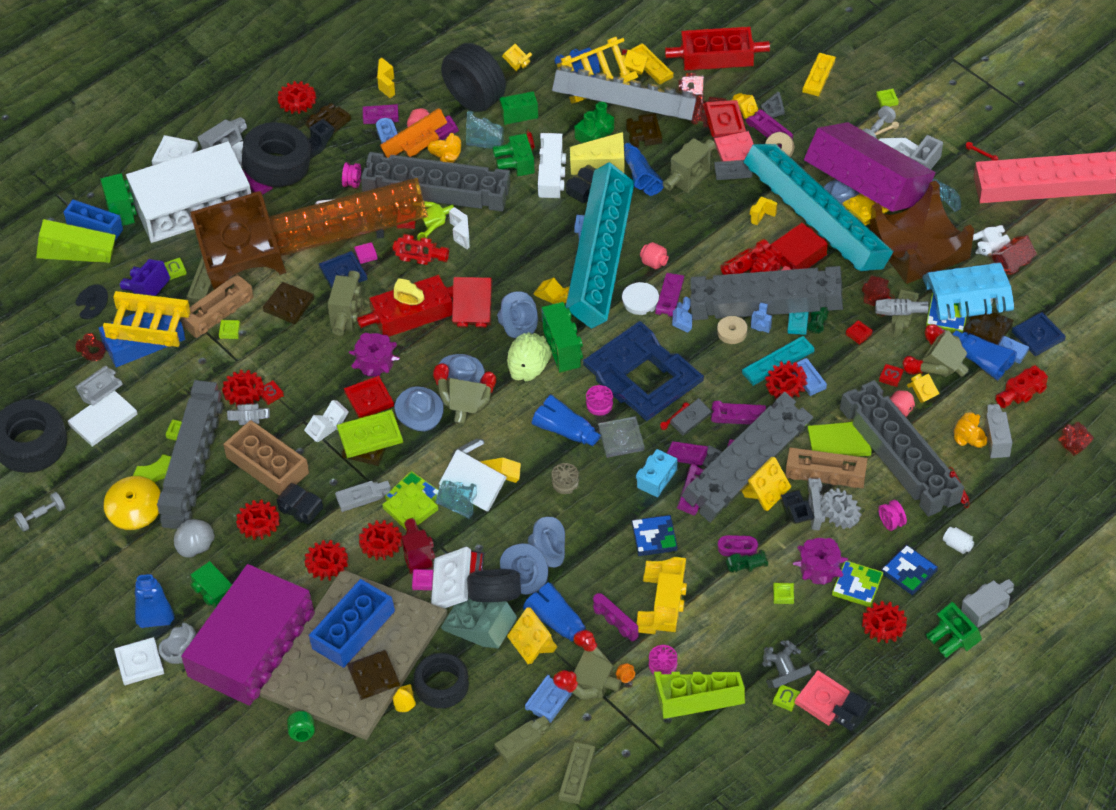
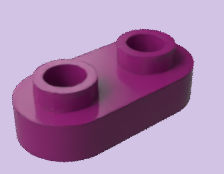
M726 535L718 540V551L723 556H731L733 554L749 556L757 553L758 542L751 536Z

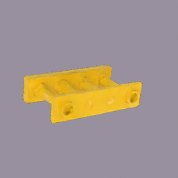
M617 36L608 39L607 44L571 58V55L561 58L562 62L556 64L557 67L562 65L572 67L571 71H574L572 62L581 59L584 70H588L589 74L594 75L587 56L596 53L606 78L613 79L602 51L611 47L620 69L619 77L624 78L623 81L625 82L638 78L636 71L630 72L629 69L627 70L618 47L619 43L624 42V38L617 39ZM574 95L569 97L571 104L587 99Z
M115 291L113 297L116 309L118 310L113 324H103L106 338L179 347V338L175 331L180 317L189 318L190 307L188 300ZM126 310L136 311L131 326L121 325ZM143 313L154 314L149 329L139 327ZM162 315L172 316L167 331L157 330Z

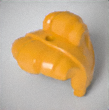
M450 133L446 141H431L427 148L431 154L439 157L440 161L453 163L461 152V139Z
M968 412L958 420L954 428V439L957 444L965 446L968 443L977 448L987 444L988 437L981 427H977L980 420L979 414L975 415L972 412Z

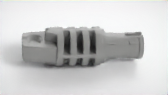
M909 299L877 300L875 312L876 314L890 316L928 313V301L911 302Z

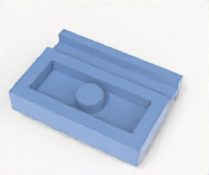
M547 675L525 704V709L532 711L538 717L545 716L549 723H551L572 693L557 688L553 683V679Z

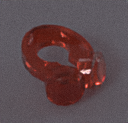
M86 333L83 336V340H77L76 350L81 352L86 359L98 361L105 356L103 343L96 340L93 333ZM86 345L98 347L100 350L95 354H91Z

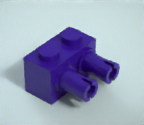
M148 259L142 268L134 266L131 269L130 276L132 279L123 278V281L120 282V288L132 291L134 294L156 296L170 280V276L163 261Z

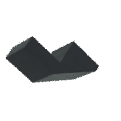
M324 119L309 127L311 136L308 139L311 146L310 159L324 150L334 132V127Z
M800 490L780 496L786 516L794 524L814 519L808 500L803 501Z

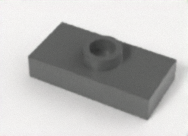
M744 160L714 162L716 180L752 178V172L743 162Z
M698 398L672 418L670 424L684 436L709 417L712 411Z

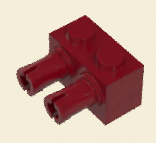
M414 518L407 519L404 522L407 532L406 535L402 536L404 559L409 573L413 574V570L433 568L432 559H435V555L432 549L434 545L431 536L427 537L425 529L419 531Z

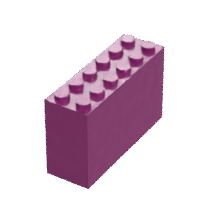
M848 122L817 128L804 158V161L892 212L915 205L926 193L929 183L932 182L936 173Z
M247 564L181 655L187 676L250 706L259 697L262 687L268 682L275 668L280 665L285 653H288L293 646L295 638L299 637L303 632L305 623L309 622L314 616L315 612L309 590Z

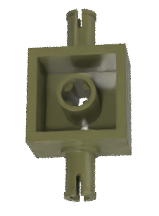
M694 138L689 143H686L671 158V175L663 181L664 188L671 191L676 186L689 193L710 173V154L716 148L715 143L708 139L703 144Z
M350 271L348 277L336 275L329 297L331 328H333L332 332L338 336L344 334V329L353 330L354 324L358 323V310L362 309L363 298H360L361 286L358 283L360 274L356 271Z

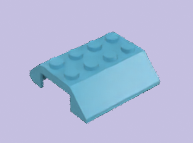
M1001 263L929 272L923 275V281L927 290L932 289L936 298V314L939 321L947 320L948 315L950 319L955 318L954 303H959L961 317H966V311L968 317L984 315L985 311L986 314H991L990 298H995L998 313L1003 312V308L1005 312L1014 310L1011 285Z

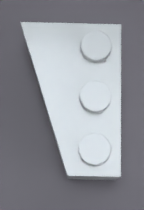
M541 133L538 195L541 198H560L561 191H564V180L561 179L565 177V167L562 165L566 164V153H563L562 134Z

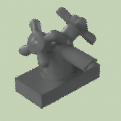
M782 640L780 642L781 645L785 646V649L776 654L772 653L773 647L764 648V661L762 665L764 667H771V662L776 664L779 673L778 676L766 680L769 688H777L812 673L809 665L794 668L789 656L791 653L794 655L796 653L800 654L801 650L796 648L789 640Z

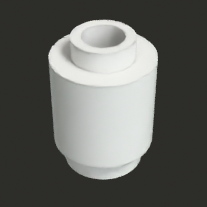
M949 527L943 537L946 545L962 554L966 551L970 552L974 545L972 541L973 536L957 527Z

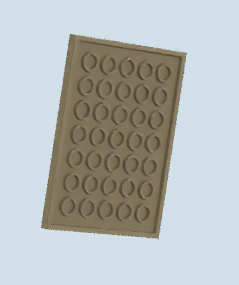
M344 570L336 577L314 610L315 614L312 619L305 623L301 635L295 638L289 652L285 653L280 665L272 672V676L262 687L260 696L294 711L308 712L318 721L367 740L392 702L393 696L402 686L445 619L447 610ZM360 579L391 596L395 612L349 663L386 650L400 683L398 687L363 700L360 699L347 665L343 668L313 650L309 639V634Z

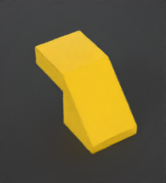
M380 58L377 75L378 88L391 98L395 95L394 82L392 81L394 79L393 66L383 58Z
M555 278L543 281L534 292V295L552 304L560 302L566 304L570 286L562 288Z
M506 458L480 461L506 476L508 481L517 483L519 480L521 463Z

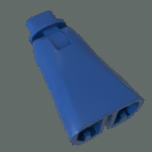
M626 143L624 145V157L631 169L634 186L638 189H643L644 193L649 196L659 193L664 188L663 180L650 167L644 155L640 153V150L630 143Z
M956 330L952 334L959 337L963 348L967 352L965 357L977 364L997 381L1003 376L1005 370L1007 371L1014 364L1017 356V351L991 343L966 332L961 333Z
M551 394L543 405L537 409L532 419V425L576 442L582 441L584 445L587 443L594 446L601 436L595 432V428L587 420L573 412Z
M151 574L139 575L135 586L136 624L140 628L170 625L174 620V612L160 583Z
M549 582L539 589V593H534L524 603V611L526 608H531L541 622L573 642L576 632L586 629L580 617Z

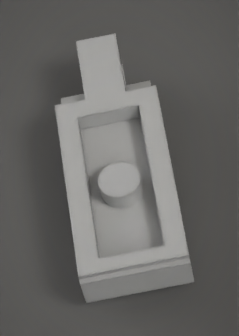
M809 478L807 483L809 492L808 503L814 519L811 520V528L813 530H820L821 523L825 522V517L823 516L825 511L820 509L823 506L820 504L823 495L819 493L822 490V483L820 478Z
M369 481L335 493L341 512L382 499L391 491V487L388 481L379 484L378 482L373 483V481Z

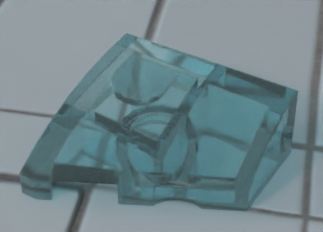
M443 480L437 493L436 503L464 517L470 518L473 515V501L477 497V485L471 483L467 487L463 486L462 482L453 483Z

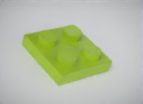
M413 482L382 504L383 509L405 530L404 522L407 519L414 518L418 526L438 511V505Z

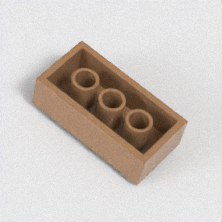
M251 420L224 443L227 459L277 495H280L290 483L297 485L309 474L307 459Z

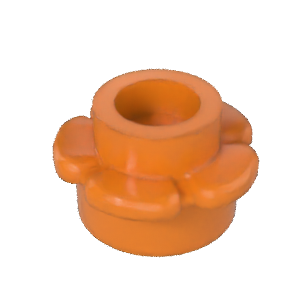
M628 663L620 665L616 671L617 679H620L623 683L630 682L635 677L633 665Z

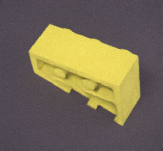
M623 132L570 147L571 175H577L578 171L587 165L598 169L608 162L624 173Z

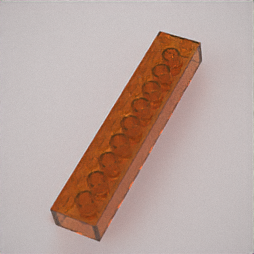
M418 178L284 212L269 218L282 256L428 217Z

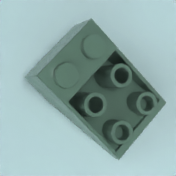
M468 598L467 601L454 605L441 628L446 632L482 647L499 649L517 616L506 601L476 602Z

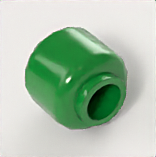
M297 711L288 717L287 729L290 738L298 742H305L312 738L315 733V725L310 713Z

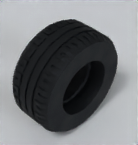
M473 43L461 44L443 59L441 66L443 80L454 98L467 109L476 112L486 111L504 96L506 89L504 74L497 61L481 46Z
M271 122L258 125L250 130L243 140V169L253 180L266 186L284 187L295 184L307 174L311 154L309 140L299 129L288 124ZM269 153L282 154L284 156H274L270 155Z
M28 399L14 402L0 411V463L6 468L23 473L38 472L53 465L62 456L67 445V434L60 413L51 404L40 400ZM28 430L43 431V434L33 441L23 443L14 441L22 432Z

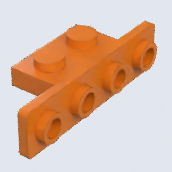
M438 108L382 143L380 147L386 158H390V155H397L402 151L409 157L417 155L431 141L439 139L435 130L445 125L447 121L441 109Z

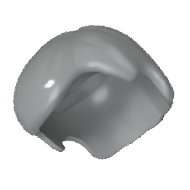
M187 520L175 532L174 546L181 556L187 558L194 557L196 554L203 553L209 549L211 542L215 538L214 531L203 520Z
M182 623L183 627H174L170 636L159 644L160 656L171 664L183 663L181 655L197 635L193 627L187 623Z

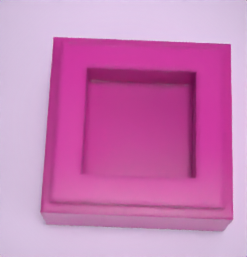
M372 242L354 247L360 264L377 260V254Z
M413 570L412 590H432L433 570Z

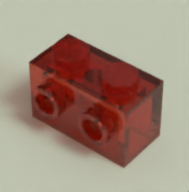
M1028 235L1015 237L991 254L994 262L1001 263L1005 274L1008 273L1009 275L1018 272L1019 267L1029 264L1032 258L1037 255Z

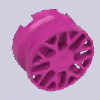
M345 162L342 172L343 187L349 185L353 188H359L361 164L355 163L350 165L348 162Z
M602 385L591 387L586 394L588 411L598 416L609 413L613 407L612 391Z
M892 500L889 501L888 505L883 504L879 506V516L886 529L893 531L897 526L902 527L906 524L905 512L898 501Z
M667 645L654 647L649 653V669L654 675V672H661V674L676 672L678 659L676 651Z

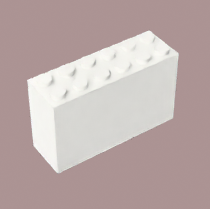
M229 141L126 174L134 206L151 243L195 229L190 214L192 211L251 194L250 185Z

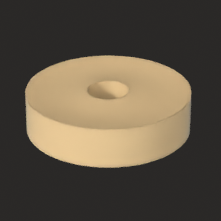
M777 132L770 135L766 140L765 144H776L777 146L782 144L781 149L789 157L792 156L794 142L787 134Z
M727 316L718 323V337L728 344L740 343L747 336V324L740 317Z

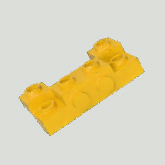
M673 557L664 561H646L643 582L658 583L654 611H638L636 623L638 625V633L656 634V630L676 632L679 612L684 611L685 600H681L682 595H686L687 583H683L686 558Z

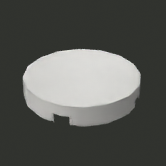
M641 282L626 287L622 295V303L625 309L636 315H644L646 312L654 311L659 301L658 291L652 285Z

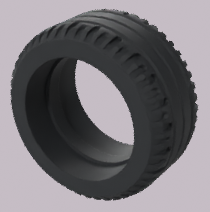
M480 570L470 573L467 577L468 597L472 601L503 602L517 599L521 595L520 574L515 570Z
M434 653L420 661L414 672L416 694L424 704L433 708L445 709L455 706V704L463 700L469 687L468 671L461 659L449 653ZM440 671L450 672L458 678L452 687L445 690H435L425 684L426 679L430 675Z

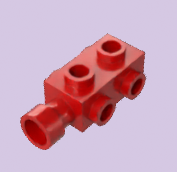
M403 234V237H398V240H395L393 244V251H396L395 256H400L399 260L410 262L411 259H417V263L428 265V262L434 261V258L441 262H447L449 257V248H436L437 243L431 242L432 239L421 237L420 240L414 239L413 235ZM407 244L411 245L410 251L406 248ZM425 247L429 249L428 254L424 252Z
M760 240L756 243V246L739 252L738 255L720 265L722 274H741L747 270H753V263L756 262L761 253H765L767 249L770 250L771 246L767 240Z
M1036 365L1023 370L1021 374L1007 381L1005 391L996 395L997 404L1001 408H1006L1011 405L1013 400L1017 404L1022 401L1027 403L1036 392L1041 394L1045 391L1048 376Z

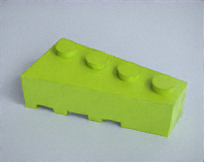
M43 219L38 237L36 258L110 263L116 235Z
M654 672L655 690L663 719L745 704V688L740 672H712L711 675H704L701 672H693V674H680V672L661 674V672Z

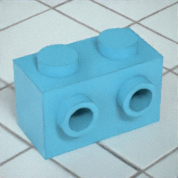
M657 449L653 455L647 458L644 468L639 469L636 475L637 488L658 497L677 471V458Z

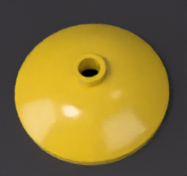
M141 476L123 478L113 484L106 493L104 512L108 520L118 528L124 530L143 528L152 523L159 515L157 503L161 492L158 486L148 478Z

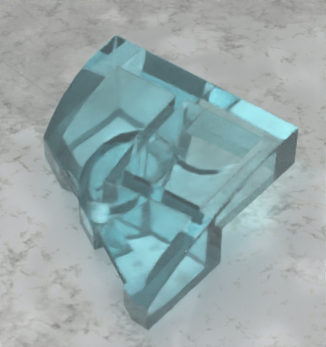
M472 111L467 112L466 145L492 149L493 146H501L503 144L504 134L502 126L493 124L486 118L481 120L473 116Z
M933 178L932 181L936 180L940 185L941 202L945 200L954 212L960 210L961 200L957 191L938 179Z

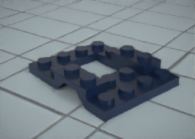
M641 321L583 360V365L596 376V381L600 385L608 387L612 391V395L620 403H627L646 421L704 381V376L678 353L670 354L659 344L654 333ZM647 360L651 361L663 373L667 371L673 376L672 379L649 395L626 376Z

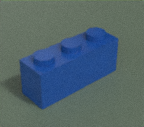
M72 200L64 211L66 224L116 235L115 241L123 231L120 215Z

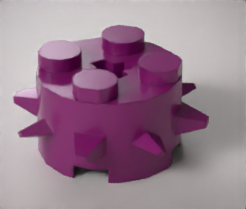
M378 333L362 334L355 344V350L349 351L356 358L351 367L353 369L359 368L364 375L370 377L381 376L380 373L383 372L388 373L393 366V362L400 359V357L393 355V350L397 343L390 342V338L387 335Z
M815 538L807 540L804 546L799 545L797 547L801 554V559L793 562V565L800 566L803 580L810 579L814 584L825 585L830 583L834 577L843 576L840 570V563L847 561L848 558L841 557L840 549L835 540L831 538Z

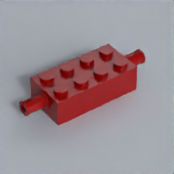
M751 27L681 31V46L665 47L666 59L681 57L684 70L754 66V53L770 52L769 41L754 42L752 40Z
M439 275L412 283L421 289L424 295V300L417 305L399 302L394 298V290L370 297L371 313L357 317L358 325L360 328L376 323L381 334L390 337L452 316L453 304L451 298L453 297V286H444Z

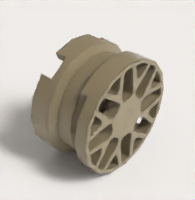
M561 463L555 466L552 470L553 489L561 494L573 493V490L579 486V472L577 468L569 463Z

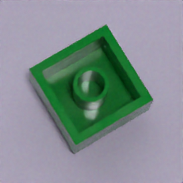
M122 173L100 178L108 211L120 215L122 226L135 223L133 215L137 214L134 204L131 205V203H134L132 193L127 192L130 190L127 180L123 179Z

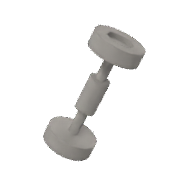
M882 106L878 111L880 119L875 122L871 130L864 128L862 131L876 138L874 132H877L884 122L892 123L896 118V113L888 106Z
M57 492L50 495L51 504L39 507L32 511L31 515L25 518L20 512L14 515L18 526L23 532L29 529L26 521L38 518L47 513V510L53 506L59 512L65 509V505Z

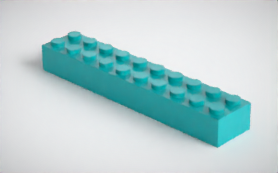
M776 144L752 145L743 161L751 172L756 173L763 183L769 185L774 193L783 198L784 203L790 205L796 214L802 216L808 225L814 227L820 236L826 238L833 248L838 249L845 259L850 260L857 270L884 269L894 251Z
M610 162L594 170L566 302V309L569 308L572 315L591 329L606 322L608 319L634 188L633 180Z

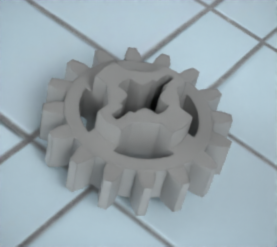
M258 404L237 405L238 410L227 411L228 420H238L239 425H245L250 420L259 424V419L270 417L269 408H258Z
M838 488L835 491L830 489L820 501V504L823 505L820 509L825 511L823 516L829 517V523L834 522L836 527L841 525L842 529L846 527L850 529L856 525L862 515L859 513L861 507L856 506L858 502L852 500V495H846L845 490L841 493Z

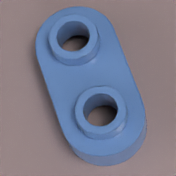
M382 118L377 121L376 130L381 144L397 135L396 128L391 119Z

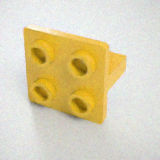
M859 194L843 202V206L865 226L870 224L872 205L877 204L875 201L863 194ZM881 206L884 214L885 212L889 211L887 208Z
M771 457L748 479L749 485L742 493L745 498L758 499L763 509L769 511L780 499V496L791 488V485L776 458Z
M531 608L525 609L507 635L527 664H532L539 653H553L557 648L550 632Z

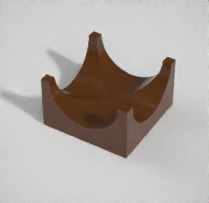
M936 180L929 183L926 193L915 205L901 213L893 215L884 214L879 203L872 205L870 230L894 251L889 262L906 284L923 278V275L926 273L940 271L970 259L974 228L970 224L965 226L961 232L950 222L943 208L939 191L940 185Z
M261 191L190 212L207 274L214 290L225 283L231 276L250 268L267 267L276 270L279 275L286 273Z

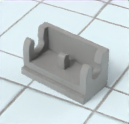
M104 366L75 386L83 402L93 406L123 385L121 380L114 376L116 372Z

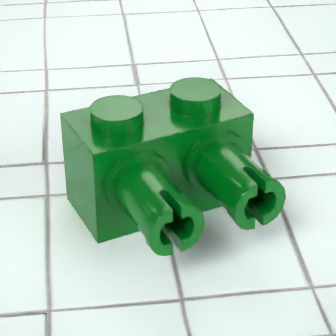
M598 102L596 110L586 112L584 119L574 126L575 139L581 143H586L604 138L614 131V117L607 113V104L605 102Z
M526 133L509 136L508 144L492 147L494 158L506 155L511 156L509 158L496 159L498 169L514 168L517 177L535 173L534 157Z
M951 602L937 613L939 625L925 634L933 645L946 634L952 636L949 641L938 648L946 659L957 649L963 648L967 652L982 640L979 629L954 602Z

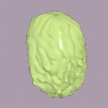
M528 332L521 334L512 342L508 352L507 365L513 379L531 381L544 370L552 353L544 336L540 337L538 334Z

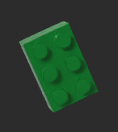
M564 302L542 307L543 333L550 346L559 373L580 368L581 359H583L581 347H583L580 336L577 337L576 335L577 328L575 322H571V312L569 308L566 309Z

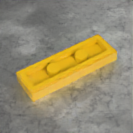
M643 43L630 50L647 57L644 70L659 85L673 78V72Z
M823 53L818 54L803 86V93L820 96L836 57Z

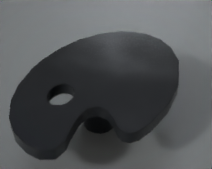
M99 284L88 286L78 295L75 302L76 306H85L79 314L82 319H92L105 309L108 303V293L104 286Z

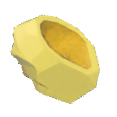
M398 278L394 286V298L401 303L417 305L424 300L423 291L411 283L410 280Z

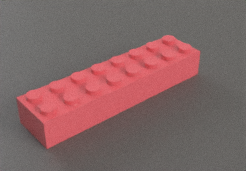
M1116 152L976 162L974 181L979 202L991 203L1116 193Z

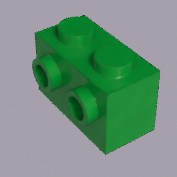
M534 91L500 98V113L504 125L538 118V103Z
M210 561L190 574L192 589L197 594L200 593L203 596V600L208 606L212 605L214 608L217 607L232 586Z

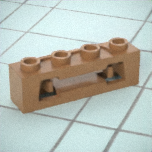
M236 274L192 305L189 318L180 317L182 326L195 338H198L228 315L234 313L242 305L248 303L253 298L252 286ZM234 284V287L232 289L229 288L225 293V289ZM201 307L202 310H198V313L194 315L193 312Z
M789 448L786 478L807 481L809 478H820L821 483L864 488L868 458ZM799 455L811 456L812 460H809V458L801 459ZM843 461L856 463V466L849 465L848 463L844 465Z

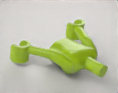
M409 197L404 198L402 201L406 211H412L414 207H428V209L420 212L428 229L417 235L418 240L421 237L428 238L432 231L445 224L446 215L454 208L453 204L442 208L437 203L412 201Z

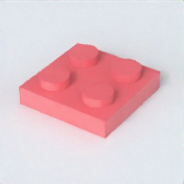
M749 131L714 138L721 161L745 160L753 145Z
M817 671L795 699L794 703L829 726L836 716L832 712L836 705H843L850 691L825 674Z

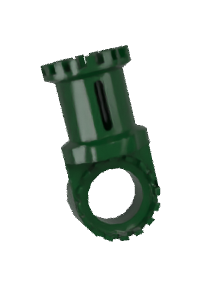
M820 307V311L811 312L812 319L807 326L810 332L819 334L824 331L823 324L827 320L829 313L827 307Z
M762 549L758 553L749 556L733 554L725 561L731 573H734V571L737 573V571L743 569L752 572L755 568L767 567L769 565L767 558H765L767 555H765Z

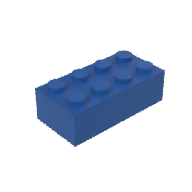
M135 313L124 317L121 325L131 326ZM143 313L139 327L149 329L154 314ZM162 315L157 330L167 331L172 316ZM180 320L175 331L178 334L179 342L185 340ZM103 326L99 327L102 343L115 367L169 347L159 344L106 338Z
M360 579L309 634L312 649L344 668L395 612L392 597Z

